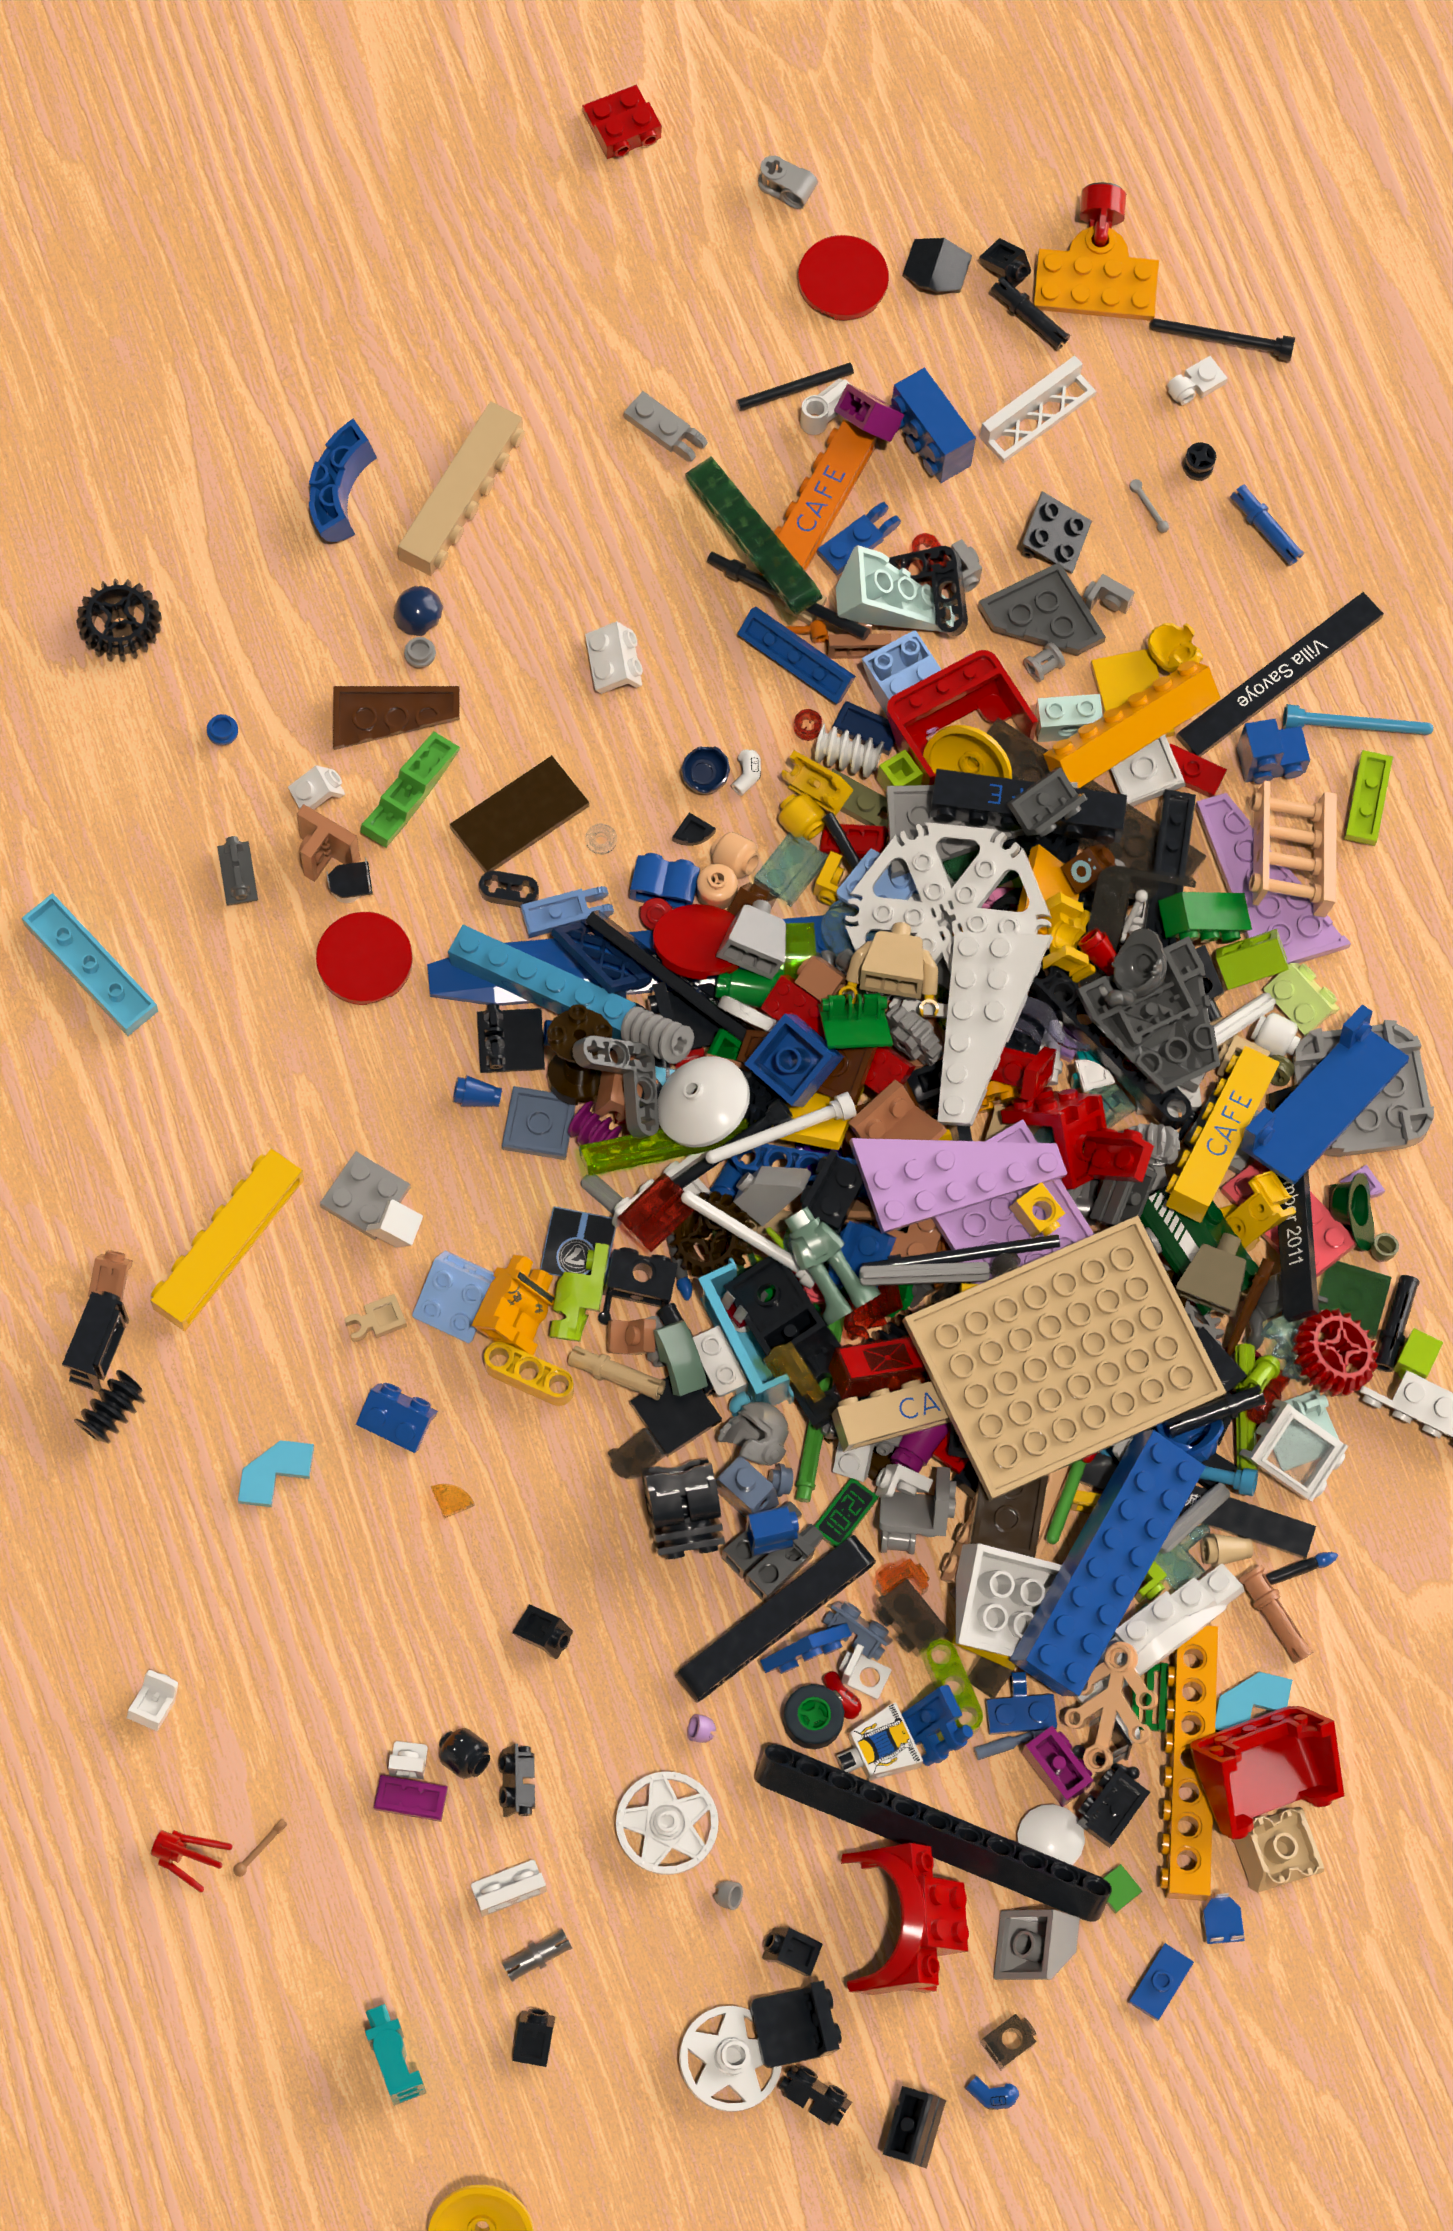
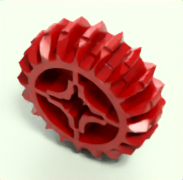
M1339 1308L1331 1312L1328 1309L1321 1310L1319 1314L1306 1318V1321L1302 1322L1298 1326L1299 1328H1297V1333L1292 1339L1296 1345L1291 1350L1292 1353L1298 1356L1294 1364L1300 1365L1303 1369L1300 1376L1307 1375L1310 1378L1309 1386L1317 1384L1319 1393L1329 1391L1331 1397L1338 1396L1339 1394L1344 1397L1352 1392H1358L1362 1386L1372 1379V1373L1378 1367L1374 1360L1377 1359L1379 1353L1372 1350L1376 1341L1369 1340L1367 1337L1370 1329L1363 1330L1360 1327L1361 1320L1352 1321L1351 1313H1344L1342 1315ZM1319 1333H1324L1322 1342L1318 1341ZM1348 1363L1352 1364L1350 1373H1346Z

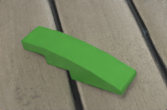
M433 731L399 770L398 778L380 797L379 805L361 824L360 832L387 848L425 801L459 752L460 747Z

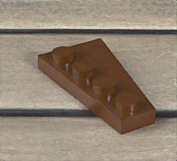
M333 686L334 750L460 720L459 686Z
M747 1030L737 1061L745 1063L769 1032ZM835 1048L844 1058L817 1091L833 1098L848 1092L854 1105H857L877 1048Z

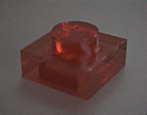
M878 1285L881 1294L867 1302L869 1316L875 1320H880L903 1308L898 1285Z

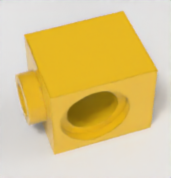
M1042 1182L1009 1207L1032 1238H1035L1040 1233L1044 1236L1050 1235L1061 1226L1057 1220L1066 1214ZM1033 1206H1039L1045 1211V1220H1039L1034 1216Z

